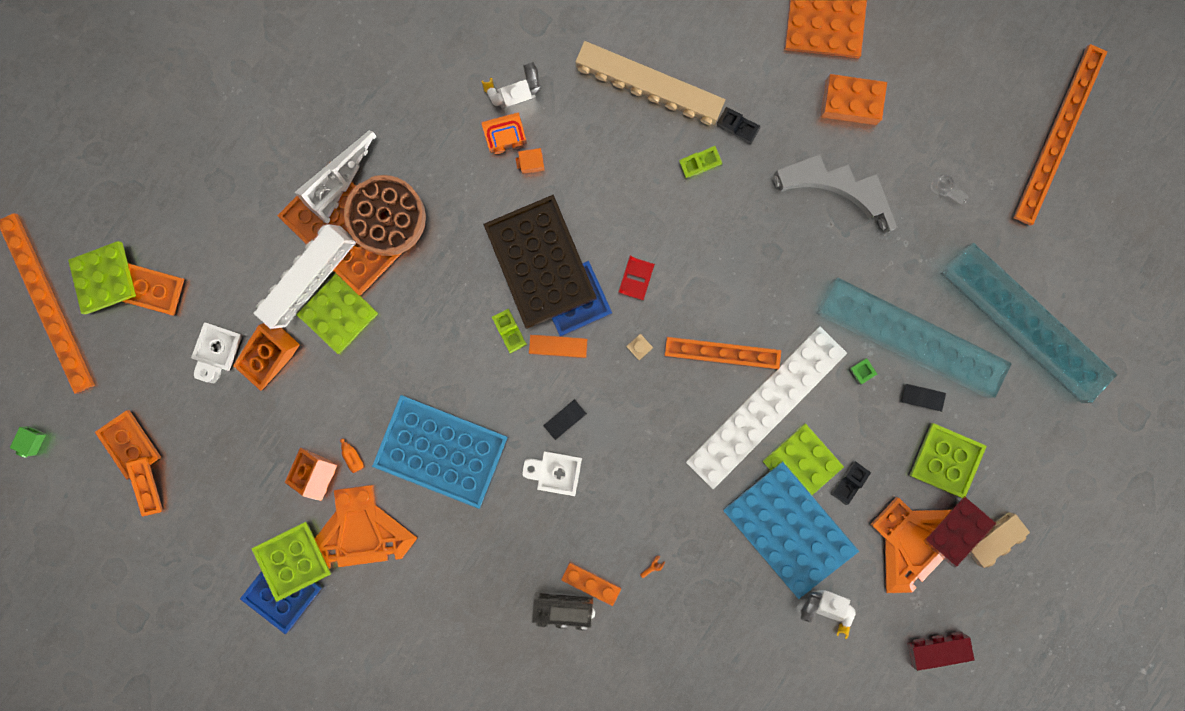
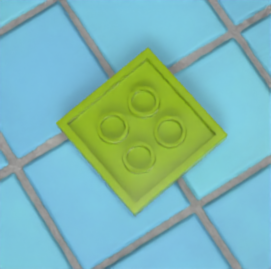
M117 241L68 260L81 314H89L136 296L123 242Z
M335 274L300 310L297 316L337 354H340L378 315V312L341 277Z
M931 423L909 476L960 498L966 497L987 446Z
M803 424L762 461L770 471L783 461L811 495L816 493L844 468L807 424Z
M307 522L252 548L276 602L331 575Z

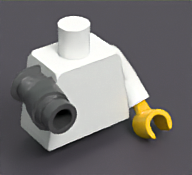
M534 62L523 65L526 80L497 90L494 88L492 78H489V82L482 80L483 90L487 92L493 105H501V108H505L536 97L535 94L540 91L541 86H539L538 69Z
M825 590L811 591L808 594L807 603L801 609L800 619L812 623L817 613L842 622L838 626L837 636H839V633L846 634L845 639H847L850 626L855 617V609L849 605L850 600Z

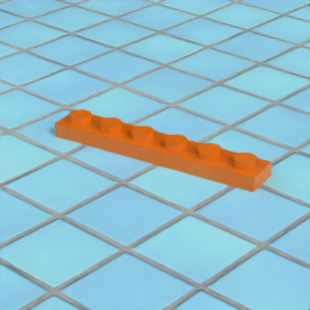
M666 337L664 356L779 369L781 350Z

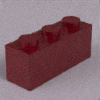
M953 632L951 636L947 637L936 635L930 640L920 638L913 640V643H907L911 665L917 671L975 661L971 638L963 634V632Z

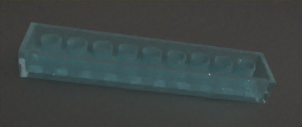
M975 243L966 245L941 272L952 285L1081 403H1092L1117 376L1108 365Z
M838 277L832 280L816 313L986 398H996L1012 365L1011 362Z

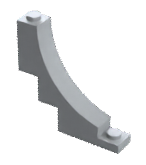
M821 155L781 168L774 173L773 180L775 186L780 188V191L798 187H815L830 190L853 202L869 219L879 216V226L885 233L897 229L877 174L855 182L849 164L827 172Z

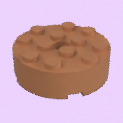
M378 175L359 183L352 190L345 204L344 219L350 235L360 246L377 255L392 256L407 251L419 240L425 227L426 213L421 198L408 183L394 176ZM389 211V217L381 220L382 213Z

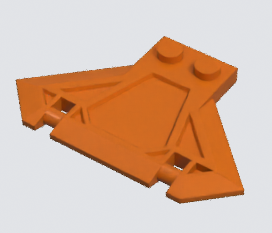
M373 485L334 490L336 511L315 538L330 569L331 562H337L338 567L388 561V555L390 554L395 555V560L402 559L418 537L376 505ZM386 542H393V546L387 547ZM334 549H335V550H336V554H331V555H330V551H329V550H334Z
M896 497L870 524L885 538L886 593H912L916 589L913 583L917 578L923 582L944 560L924 540L951 510L912 511L899 497ZM911 571L912 573L906 578L905 575Z

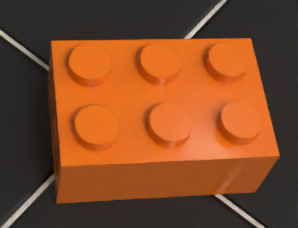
M830 74L825 80L820 117L877 125L883 117L887 82Z

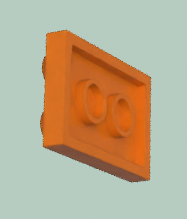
M128 264L136 296L122 302L174 316L185 279Z
M126 410L95 431V434L126 480L130 479L126 466L128 460L147 456L149 465L161 458L130 410Z

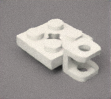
M204 322L191 356L192 359L198 361L194 370V378L214 384L218 380L222 369L230 371L243 335ZM219 341L221 349L215 352V348L212 346Z
M544 451L542 460L532 458L525 460L522 475L528 479L538 480L537 490L575 496L582 458ZM528 466H534L535 470L532 472L528 471ZM558 468H562V472L565 473V476H561L560 479H557V475L554 474V471H558Z

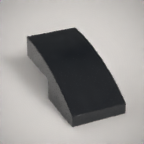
M728 107L725 108L717 122V125L752 144L760 130V125L744 118L743 114Z
M906 384L902 403L942 412L946 393Z
M574 399L543 426L556 440L587 413Z
M855 461L840 479L831 495L845 505H849L858 489L863 487L871 472Z

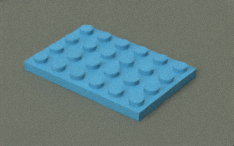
M400 395L372 467L480 509L508 436Z
M783 461L723 509L726 515L798 599L859 552L858 548Z

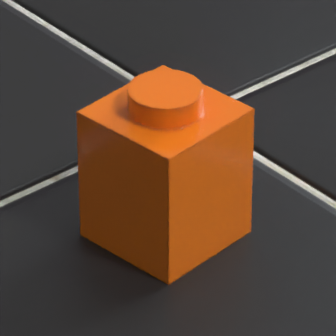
M541 148L518 151L519 157L516 158L517 169H521L522 174L545 171Z

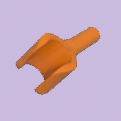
M656 556L652 565L640 576L644 578L654 570H662L665 561L662 564L657 563L660 556Z

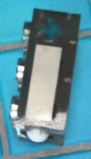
M535 593L532 623H536V626L547 627L548 624L556 625V628L562 629L567 628V626H575L577 630H587V627L591 628L592 618L595 616L593 597Z

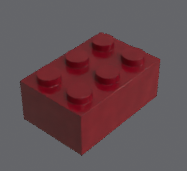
M963 497L924 542L952 567L956 568L996 525V522L969 499Z

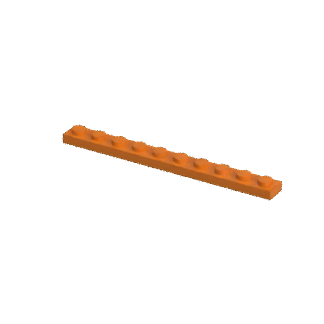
M1092 44L1086 47L1015 212L1014 219L1030 226L1034 224L1108 51Z
M13 213L0 219L2 235L74 394L95 386L18 214Z

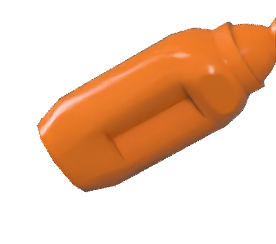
M343 438L340 439L342 443V457L350 471L355 473L364 468L363 462L355 448L345 442Z

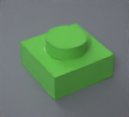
M867 358L849 368L860 385L877 375Z

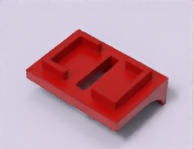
M630 255L618 293L644 300L655 264ZM627 275H633L645 279V281H637L628 278Z

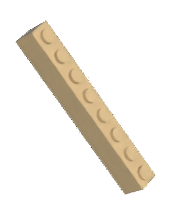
M584 41L576 59V67L580 72L594 74L597 79L613 82V85L623 89L625 87L630 89V92L634 95L641 96L642 94L648 97V100L651 102L666 104L665 106L670 110L675 111L678 109L685 116L690 118L697 117L701 119L702 123L707 125L716 124L726 100L587 41Z

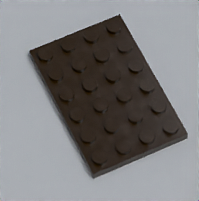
M554 194L483 224L526 329L597 300Z

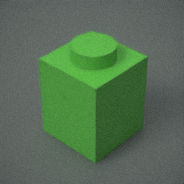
M30 426L19 427L10 448L15 450V454L26 458L27 456L37 455L46 434Z

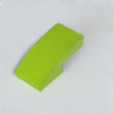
M716 146L679 160L686 178L723 164Z
M509 308L492 316L509 353L527 345Z

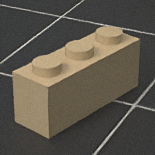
M1008 512L996 522V525L969 555L978 566L988 568L995 564L998 557L1008 554L1012 546L1022 543L1030 532L1016 514Z

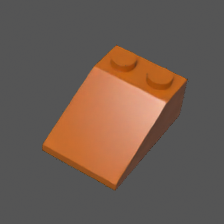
M265 323L258 325L233 366L261 391L292 358L300 344L283 328L270 329Z

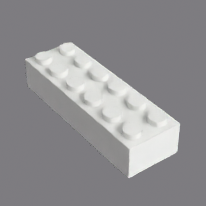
M330 224L322 226L315 240H311L306 245L305 252L294 259V265L291 269L286 270L281 275V281L272 286L268 291L269 295L266 299H262L257 304V310L253 314L270 329L286 327L355 245L356 242L352 236L341 226Z

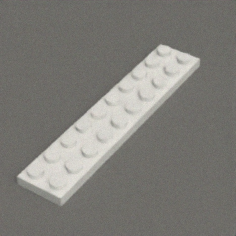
M818 327L780 365L779 369L709 437L686 463L714 489L832 370L847 352L821 327Z

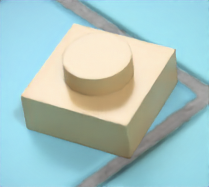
M641 334L626 346L638 360L653 348Z

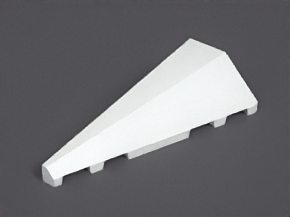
M367 131L295 191L300 200L325 223L328 224L331 220L329 218L334 208L337 209L341 195L347 191L360 167L359 163L362 157L366 156L368 152V146L372 139L376 138L373 131Z

